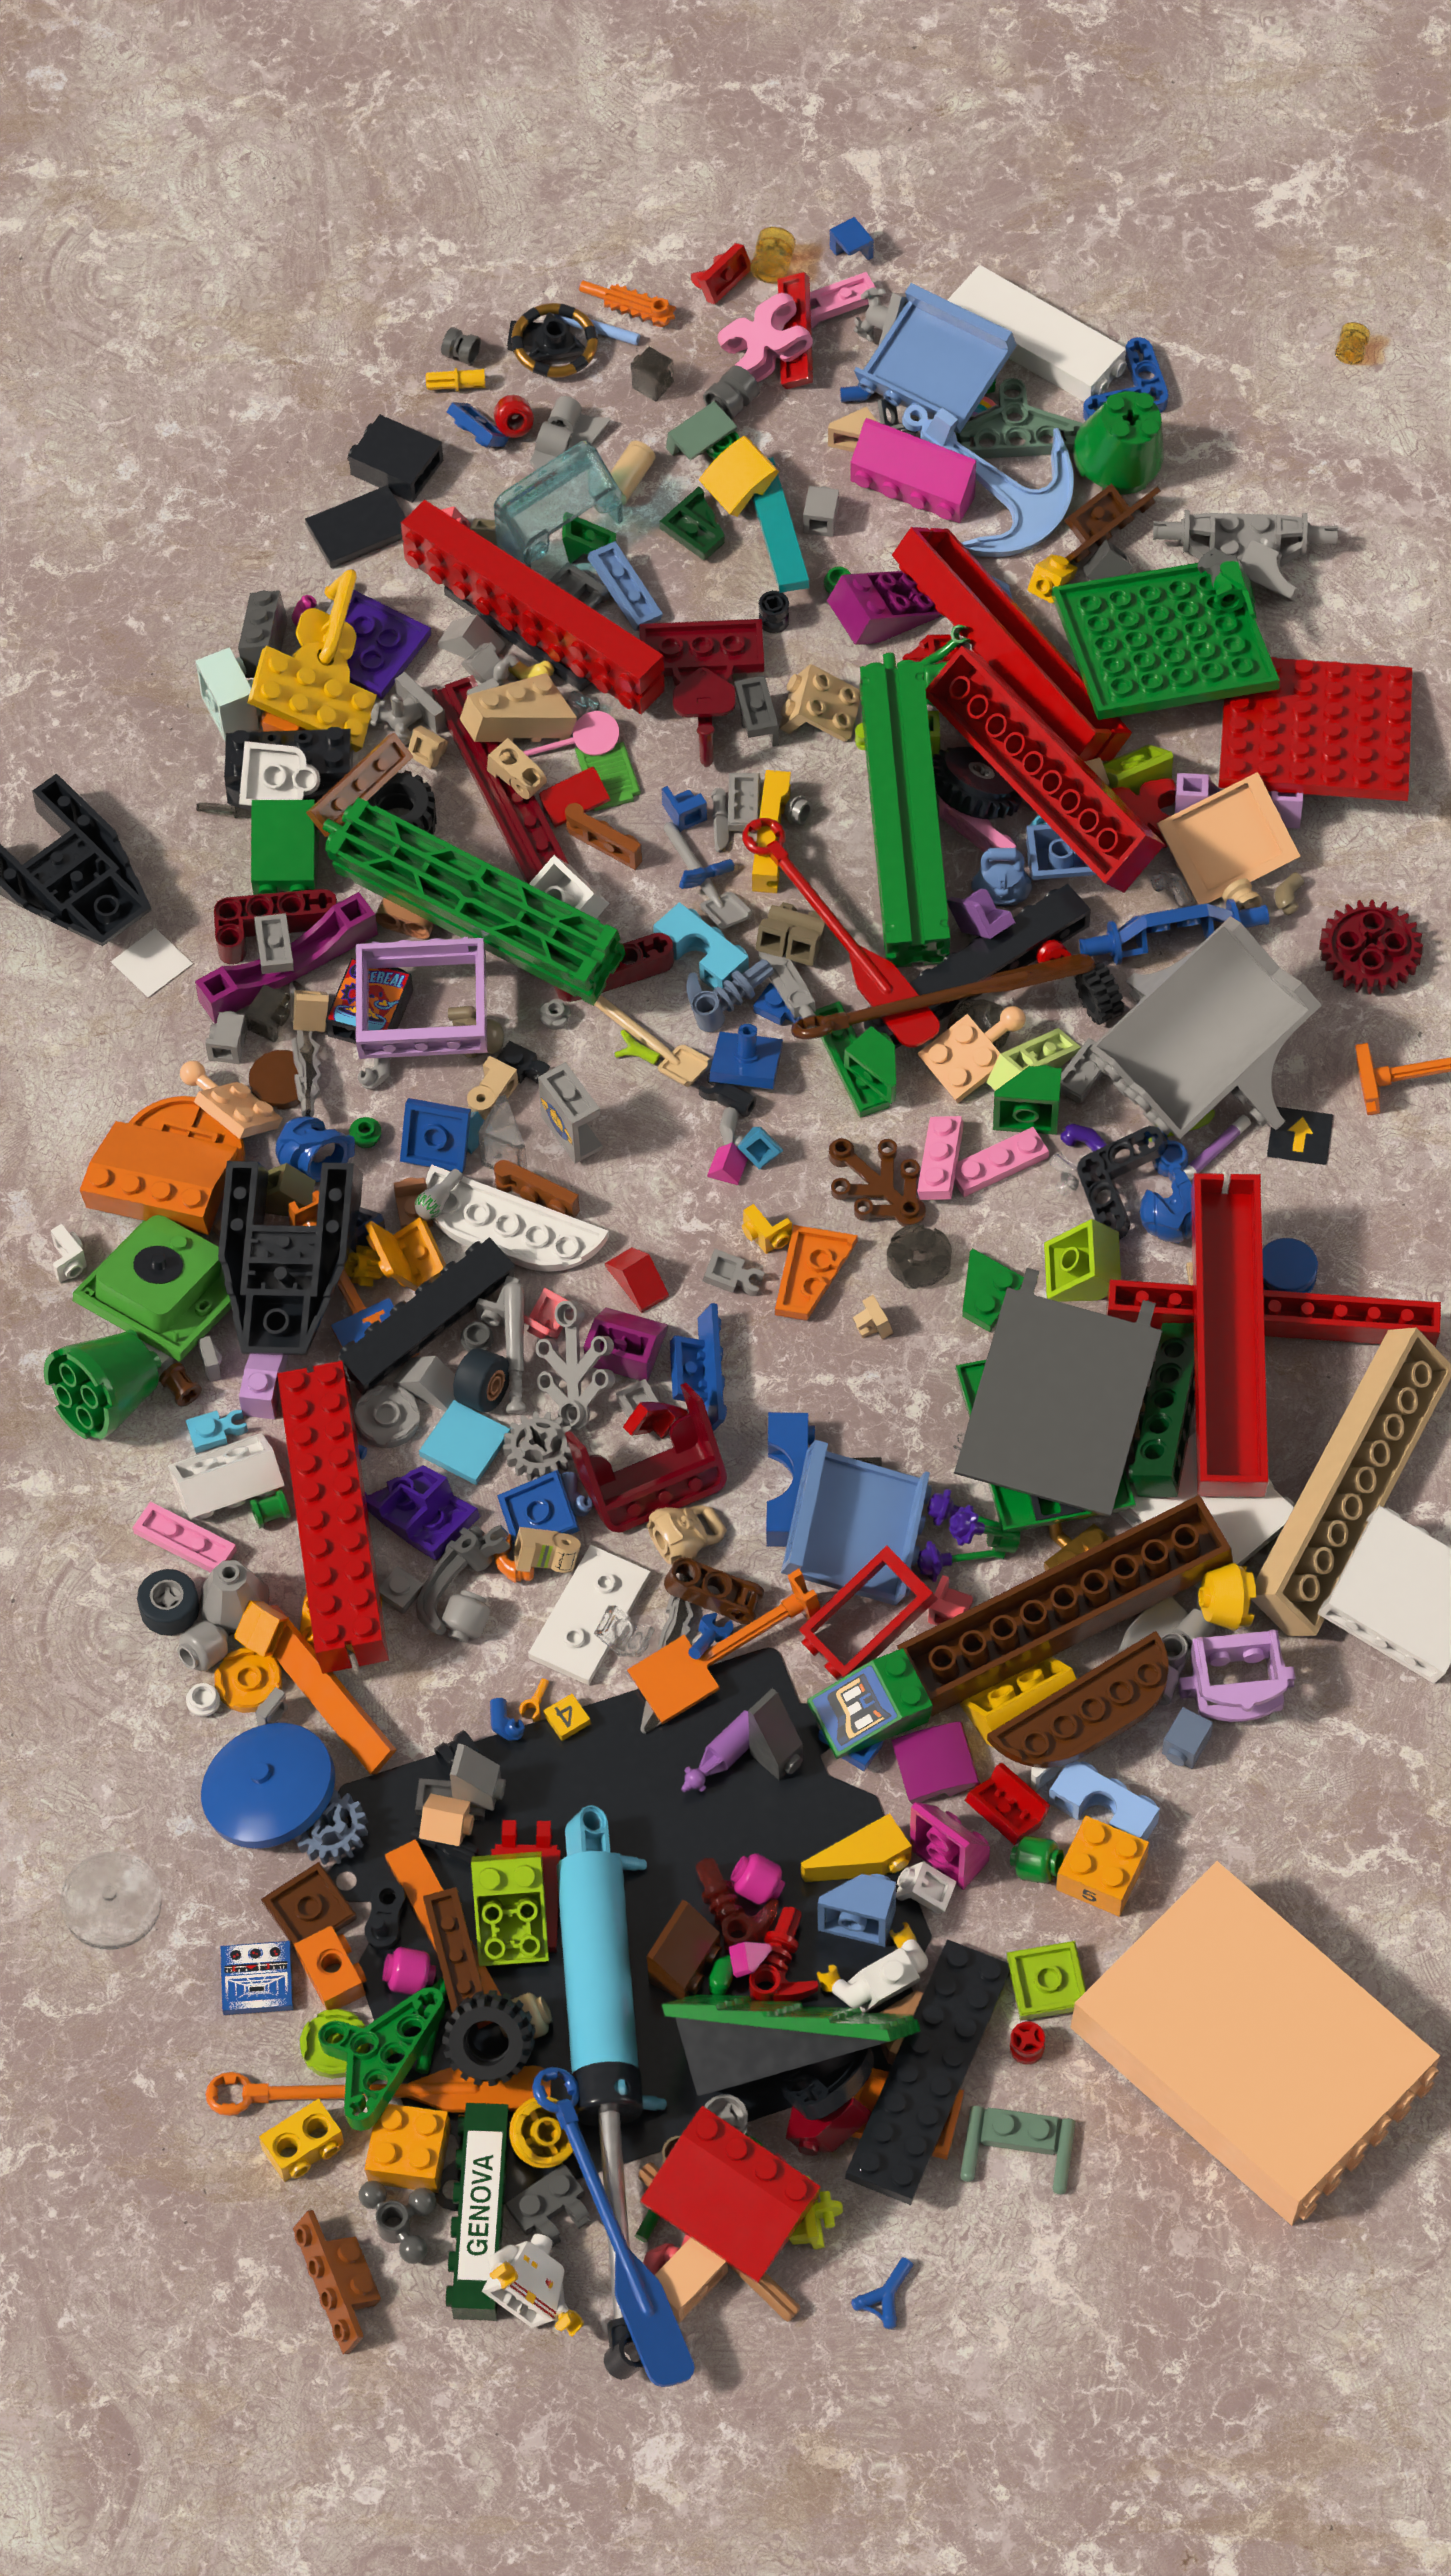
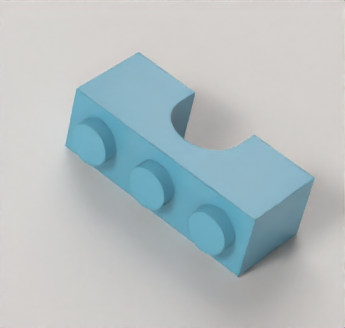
M680 902L653 925V933H664L671 938L674 959L676 961L690 951H701L706 954L699 962L700 980L713 990L716 987L723 989V982L725 980L732 982L731 974L737 970L743 974L749 969V956L741 946L733 945L717 927H710L694 909H688Z

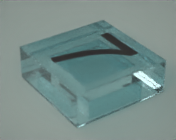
M572 691L566 699L577 720L586 713L600 710L598 702L575 691Z

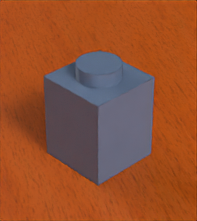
M1182 1707L1163 1739L1162 1754L1177 1766L1185 1765L1193 1769L1211 1738L1213 1722Z

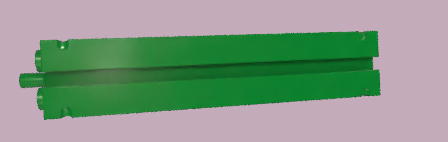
M889 652L883 654V663L874 662L866 666H860V700L862 705L885 959L892 962L897 968L912 967V963L924 962V966L938 965L950 954V929L948 926L949 919L923 661L903 660L897 663L896 668L895 654Z
M360 797L344 811L342 821L345 822L344 826L329 818L323 824V830L330 833L326 841L325 850L329 858L333 860L332 865L337 874L345 878H351L354 883L461 938H484L486 951L575 997H581L583 1001L594 1006L606 987V979L610 973L614 974L626 954L623 944L620 943L619 932L614 927L608 924L603 925L600 923V920L377 806H371L369 802Z

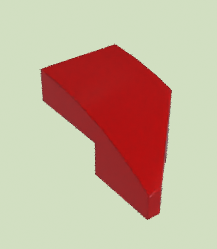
M640 1402L623 1425V1428L631 1436L648 1434L654 1431L663 1439L669 1434L673 1423L679 1418L689 1415V1412L684 1408L666 1403Z

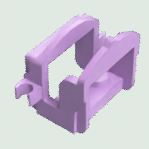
M1278 1630L1205 1638L1196 1637L1192 1640L1190 1657L1192 1676L1179 1678L1180 1685H1178L1180 1698L1195 1697L1198 1715L1206 1719L1243 1722L1259 1719L1273 1712L1281 1711L1284 1705L1283 1693L1288 1688L1295 1686L1294 1680L1296 1678L1294 1667H1285ZM1266 1659L1269 1680L1210 1686L1207 1664L1219 1667L1230 1662L1245 1661L1247 1663H1257ZM1207 1700L1219 1705L1208 1706Z

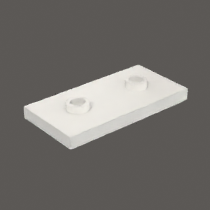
M590 1545L528 1653L529 1659L589 1686L651 1577L650 1571Z

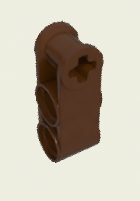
M686 1557L676 1560L664 1579L665 1589L673 1597L726 1616L740 1624L748 1625L755 1621L756 1615L754 1612L758 1600L764 1596V1589L760 1585L742 1580ZM676 1574L685 1575L689 1582H682ZM708 1586L716 1587L720 1594H713L708 1589Z

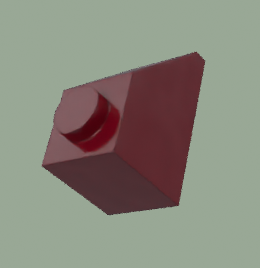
M854 2097L834 2112L817 2120L806 2119L795 2107H792L786 2139L798 2148V2152L807 2156H817L819 2152H834L869 2120L872 2112Z

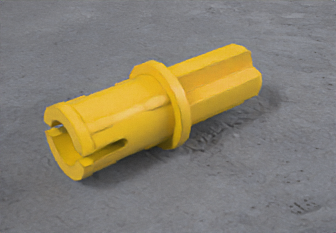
M454 368V371L426 373V387L428 390L455 389L456 392H459V389L485 388L484 369L457 371V368Z

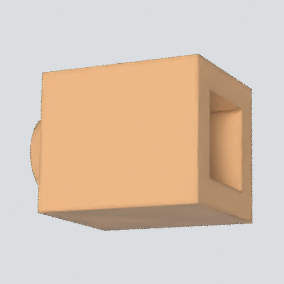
M430 1794L423 1806L419 1838L460 1846L465 1835L470 1836L472 1832L474 1815L469 1814L471 1802Z

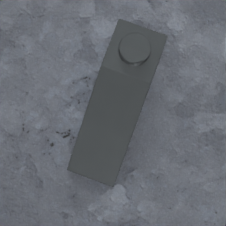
M772 1688L748 1710L750 1755L780 1780L786 1773H794L802 1764L803 1743L778 1692Z

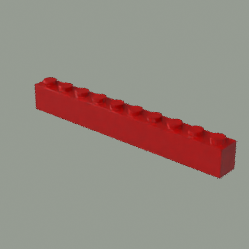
M1110 1279L1107 1292L1106 1315L1135 1323L1139 1316L1142 1301L1146 1300L1156 1303L1150 1323L1152 1328L1161 1329L1162 1323H1194L1193 1285ZM1263 1290L1265 1336L1381 1344L1388 1330L1417 1328L1436 1347L1440 1335L1441 1302Z

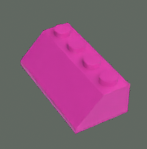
M866 418L850 462V481L860 487L880 492L888 498L898 499L910 504L914 508L929 511L942 519L952 520L960 524L975 498L976 460Z

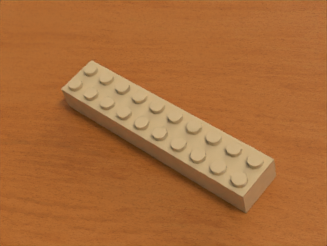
M1417 1328L1387 1331L1255 1580L1256 1598H1251V1600L1287 1636L1317 1635L1325 1618L1317 1614L1323 1602L1330 1597L1368 1524V1521H1366L1368 1516L1378 1506L1384 1507L1451 1379V1364Z

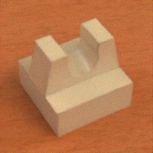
M420 725L413 730L408 750L414 756L412 759L429 769H433L438 766L439 759L446 753L449 741Z
M871 1295L862 1300L865 1310L853 1317L862 1338L876 1332L879 1333L882 1339L892 1335L891 1325L875 1296Z

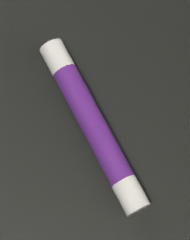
M1241 1115L1183 1170L1190 1181L1193 1179L1194 1173H1199L1251 1125V1121L1247 1116Z

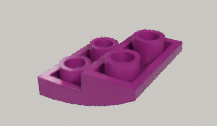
M963 1723L942 1724L891 1740L907 1797L912 1804L915 1802L920 1803L942 1793H946L950 1797L980 1785Z

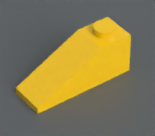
M889 1813L801 1862V1877L804 1882L853 1879L861 1874L871 1876L872 1874L885 1875L890 1871L896 1873L909 1864L912 1846Z

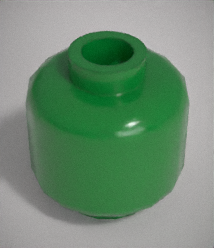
M1035 1836L1022 1838L1018 1846L1012 1848L1010 1854V1864L1012 1867H1015L1016 1874L1021 1880L1043 1884L1049 1883L1055 1876L1057 1877V1873L1064 1861L1063 1850L1058 1848V1844L1053 1839Z

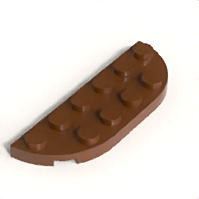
M1154 1631L988 1733L987 1741L1005 1757L1031 1767H1059L1081 1759L1145 1719L1159 1704L1166 1689L1169 1668L1167 1651L1157 1631Z

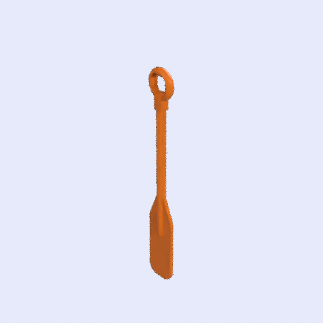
M523 2066L522 2070L517 2075L514 2074L511 2080L505 2083L501 2080L496 2086H489L488 2082L485 2081L481 2086L474 2084L475 2079L471 2077L467 2081L460 2076L463 2072L459 2069L453 2071L452 2068H446L408 2084H401L392 2098H410L451 2113L465 2112L466 2103L508 2104L509 2112H515L525 2101L535 2098L532 2090L534 2078L544 2068L539 2066ZM227 2072L212 2079L207 2086L205 2095L207 2104L213 2111L220 2115L231 2116L245 2111L251 2103H269V2100L344 2099L345 2085L269 2086L268 2083L252 2084L248 2077L241 2073ZM541 2079L540 2085L545 2087V2092L548 2097H551V2080L545 2082ZM239 2082L244 2085L243 2101L239 2104L223 2103L220 2105L216 2102L219 2091L217 2087L222 2083H225V2085H237ZM371 2084L369 2089L378 2091L387 2084Z

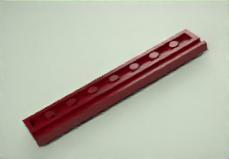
M471 675L444 685L445 688L440 690L432 689V697L444 709L446 725L525 882L529 884L554 855L569 864L535 796L533 795L529 799L522 798L511 785L509 786L499 776L495 778L487 771L488 755L503 742H474L461 722L460 717L467 699V691L478 686L474 676Z

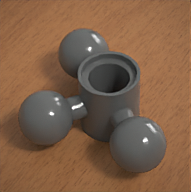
M372 2180L364 2183L359 2189V2201L368 2209H376V2222L380 2237L388 2243H400L399 2253L405 2262L417 2264L424 2260L428 2251L427 2244L422 2237L409 2234V2218L414 2215L427 2216L431 2214L436 2207L435 2194L428 2188H417L411 2192L408 2204L404 2206L398 2201L385 2202L387 2191L380 2182ZM391 2217H398L402 2220L396 2227L384 2225L385 2221Z

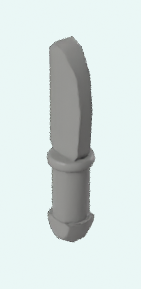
M715 788L711 794V799H713L714 842L717 852L722 851L729 841L728 814L725 805L726 793L722 788Z

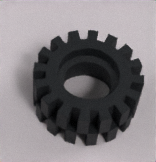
M1100 962L1095 964V968L1092 971L1074 976V980L1077 982L1075 983L1076 989L1079 990L1078 996L1083 1001L1081 1004L1083 1008L1087 1009L1088 1016H1091L1092 1021L1096 1022L1097 1025L1103 1024L1124 1013V1003L1121 1001L1123 997L1118 991L1120 988L1118 984H1115L1113 974L1110 975L1109 968Z

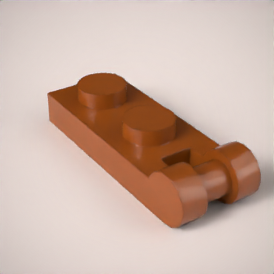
M572 803L566 807V830L571 836L634 870L642 863V845L636 838L631 835H624L613 829L607 822L598 821L585 814L580 804Z
M500 1160L494 1165L495 1185L498 1190L506 1193L513 1191L519 1194L522 1199L538 1203L573 1218H576L580 1212L578 1194L508 1160Z

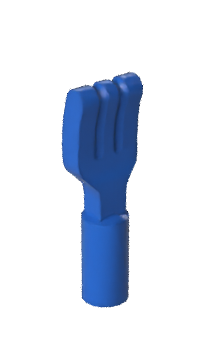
M728 859L705 868L685 870L679 887L681 889L697 887L709 877L732 872L735 869L734 862Z

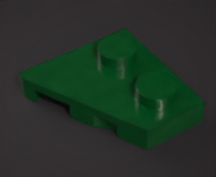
M699 486L659 521V527L662 531L703 561L725 543V535L720 525L716 523L715 514L712 508L708 506L704 498V491Z

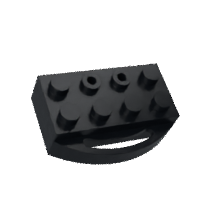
M330 727L325 730L269 732L238 730L234 733H226L224 779L227 804L251 811V806L239 805L245 741L294 746L304 753L306 764L312 765L319 772L320 784L314 793L303 795L302 800H315V803L318 802L353 769L351 729Z

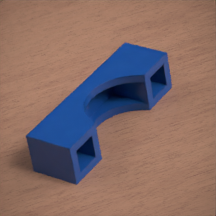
M768 1412V1457L782 1463L791 1473L793 1480L789 1488L782 1495L767 1501V1547L787 1546L808 1445L815 1441V1425H808V1413Z

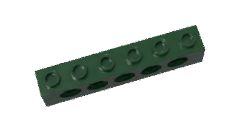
M1162 1323V1333L1149 1377L1151 1382L1150 1386L1146 1387L1144 1395L1145 1412H1140L1139 1415L1140 1437H1136L1134 1440L1135 1463H1130L1129 1481L1135 1484L1138 1497H1178L1195 1408L1194 1323Z

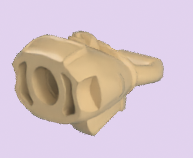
M705 1505L693 1506L689 1509L686 1507L684 1509L658 1508L650 1514L649 1522L647 1523V1528L654 1545L662 1558L670 1565H673L679 1558L694 1559L703 1547L722 1541L727 1531L714 1508ZM702 1514L714 1535L706 1533L697 1515Z

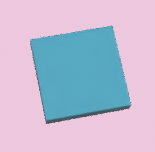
M453 1400L419 1450V1455L433 1464L477 1485L505 1444L504 1434L511 1433V1431L506 1426Z

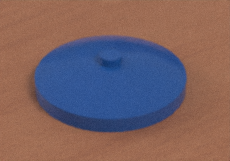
M270 1723L254 1727L228 1742L210 1763L201 1788V1802L204 1813L215 1831L226 1841L234 1845L260 1849L286 1843L308 1830L325 1811L335 1787L334 1763L329 1751L320 1738L302 1726L290 1723Z

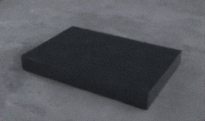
M386 485L305 518V524L330 568H334L402 540L401 522L406 516Z

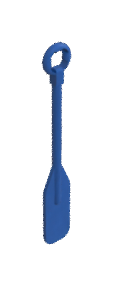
M558 2067L546 2068L540 2071L534 2078L532 2086L533 2095L540 2106L556 2114L561 2129H565L615 2252L616 2301L649 2380L659 2387H670L684 2383L694 2374L693 2359L660 2281L628 2248L577 2123L579 2119L574 2107L579 2100L578 2083L574 2076L564 2069ZM557 2077L564 2080L567 2092L572 2096L571 2101L568 2099L557 2101V2103L549 2101L545 2087L540 2085L541 2079L545 2082L556 2080Z

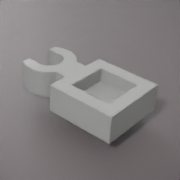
M714 1248L702 1281L732 1293L735 1286L738 1285L746 1294L756 1296L759 1287L752 1285L749 1280L756 1279L762 1281L765 1273L758 1268L746 1270L742 1268L745 1262L744 1259Z

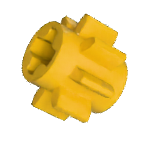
M357 1245L356 1253H349L344 1269L347 1275L351 1277L352 1283L372 1287L373 1279L378 1280L383 1276V1272L378 1265L381 1259L378 1253L371 1247Z

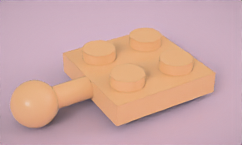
M1009 1006L1002 1011L1000 1021L985 1033L966 1014L917 1054L958 1104L988 1080L1001 1054L992 1043L1007 1031L1015 1032L1020 1030L1025 1024V1014L1019 1007Z
M188 1061L181 1067L180 1077L182 1081L189 1086L198 1085L203 1089L198 1092L194 1102L239 1139L279 1128L283 1118L273 1111V1107L270 1104L259 1100L253 1095L246 1085L233 1082L218 1086L206 1076L204 1066L198 1061Z

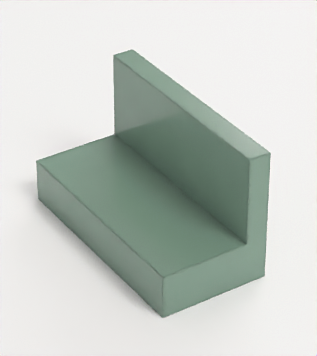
M713 401L668 432L666 449L672 456L682 451L691 461L737 429V425Z

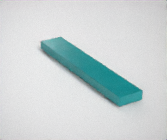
M768 458L769 461L776 467L774 458ZM777 474L763 496L754 493L752 499L779 593L810 587L780 478Z

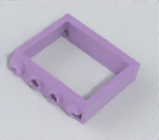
M464 937L448 940L434 938L428 941L400 940L388 943L372 941V943L356 944V1046L359 1059L487 1053V987L484 938ZM475 964L476 1025L369 1030V969Z

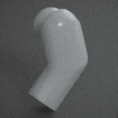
M374 1058L373 1068H366L365 1072L363 1070L359 1072L358 1081L364 1088L375 1089L390 1077V1058Z

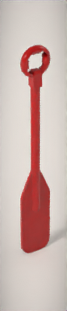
M758 818L746 825L742 833V841L745 847L753 854L769 856L777 867H781L848 951L855 985L872 1007L919 996L892 962L858 945L790 860L789 854L783 848L786 841V833L780 823L770 818ZM762 826H768L775 836L780 838L778 841L769 843L767 847H758V843L749 834L750 832L755 833L757 830L762 829ZM929 1007L881 1018L899 1042L909 1048L921 1046L933 1039L940 1030V1023Z

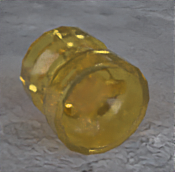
M1346 323L1341 328L1340 341L1337 343L1335 355L1338 360L1345 364L1357 365L1364 360L1365 347L1369 342L1370 331L1360 323Z

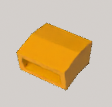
M249 1600L233 1638L262 1657L272 1656L289 1617L273 1609L264 1601Z

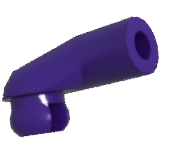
M1073 1123L1065 1127L1066 1130L1060 1135L1061 1140L1067 1146H1074L1077 1141H1081L1092 1151H1096L1108 1145L1094 1129Z

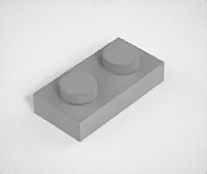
M286 913L254 917L262 974L294 971Z

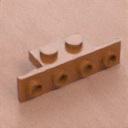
M309 2210L293 2227L295 2241L301 2248L307 2263V2271L310 2277L313 2278L319 2293L320 2304L326 2311L332 2326L333 2336L338 2342L342 2354H349L364 2337L354 2310L374 2307L380 2302L381 2297L357 2237L326 2241L314 2210Z

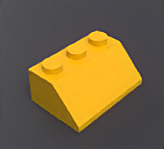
M1050 1657L959 1704L984 1741L992 1747L987 1741L988 1733L1075 1681L1076 1677L1071 1667L1054 1657Z

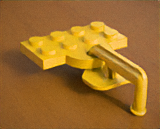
M350 569L346 570L324 590L325 595L334 601L331 614L316 608H309L301 614L296 629V637L301 648L294 653L293 657L269 646L262 649L247 703L307 730H325L330 727L351 729L352 748L358 752L363 748L377 695L349 683L350 670L347 660L353 654L357 638L354 628L345 622L357 579L356 571Z

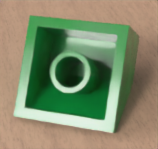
M1049 1065L1028 1066L995 1090L993 1130L1023 1132L1034 1127L1039 1134L1057 1135L1062 1068H1053Z

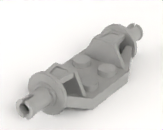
M1184 510V519H1181V522L1154 520L1153 540H1180V543H1183V552H1189L1199 560L1205 553L1216 548L1227 555L1237 556L1241 562L1251 539L1260 542L1262 537L1278 545L1276 551L1282 554L1280 559V566L1282 567L1300 555L1306 556L1309 544L1337 545L1338 526L1310 525L1307 513H1302V517L1237 513L1190 515L1189 510ZM1191 533L1209 536V547L1192 540ZM1298 537V543L1280 549L1281 538Z

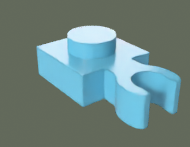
M234 1410L221 1419L218 1411L187 1419L186 1425L195 1453L227 1445L226 1435L245 1434L248 1431L246 1423L241 1425L233 1424L236 1420L244 1419L242 1410Z

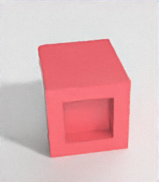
M942 1575L934 1594L938 1599L929 1607L928 1623L937 1626L969 1610L973 1603V1597L949 1588V1577Z

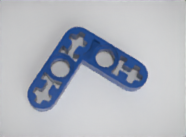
M1135 337L1127 342L1125 346V361L1134 387L1088 397L1083 404V418L1085 421L1095 412L1093 408L1098 409L1106 402L1110 395L1124 391L1148 393L1151 396H1155L1158 400L1154 401V403L1157 405L1160 413L1166 409L1168 405V390L1150 341L1142 337ZM1135 350H1139L1143 354V361L1139 362V356ZM1148 371L1153 373L1154 377L1145 380L1140 378L1139 374Z

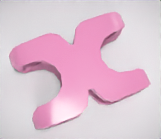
M786 293L776 294L758 305L753 322L746 318H739L722 329L718 334V342L726 352L735 354L747 349L745 356L735 365L746 369L755 378L757 383L773 373L776 358H780L785 362L796 359L812 346L813 339L809 331L802 326L796 325L782 331L784 325L796 314L797 310L792 296Z

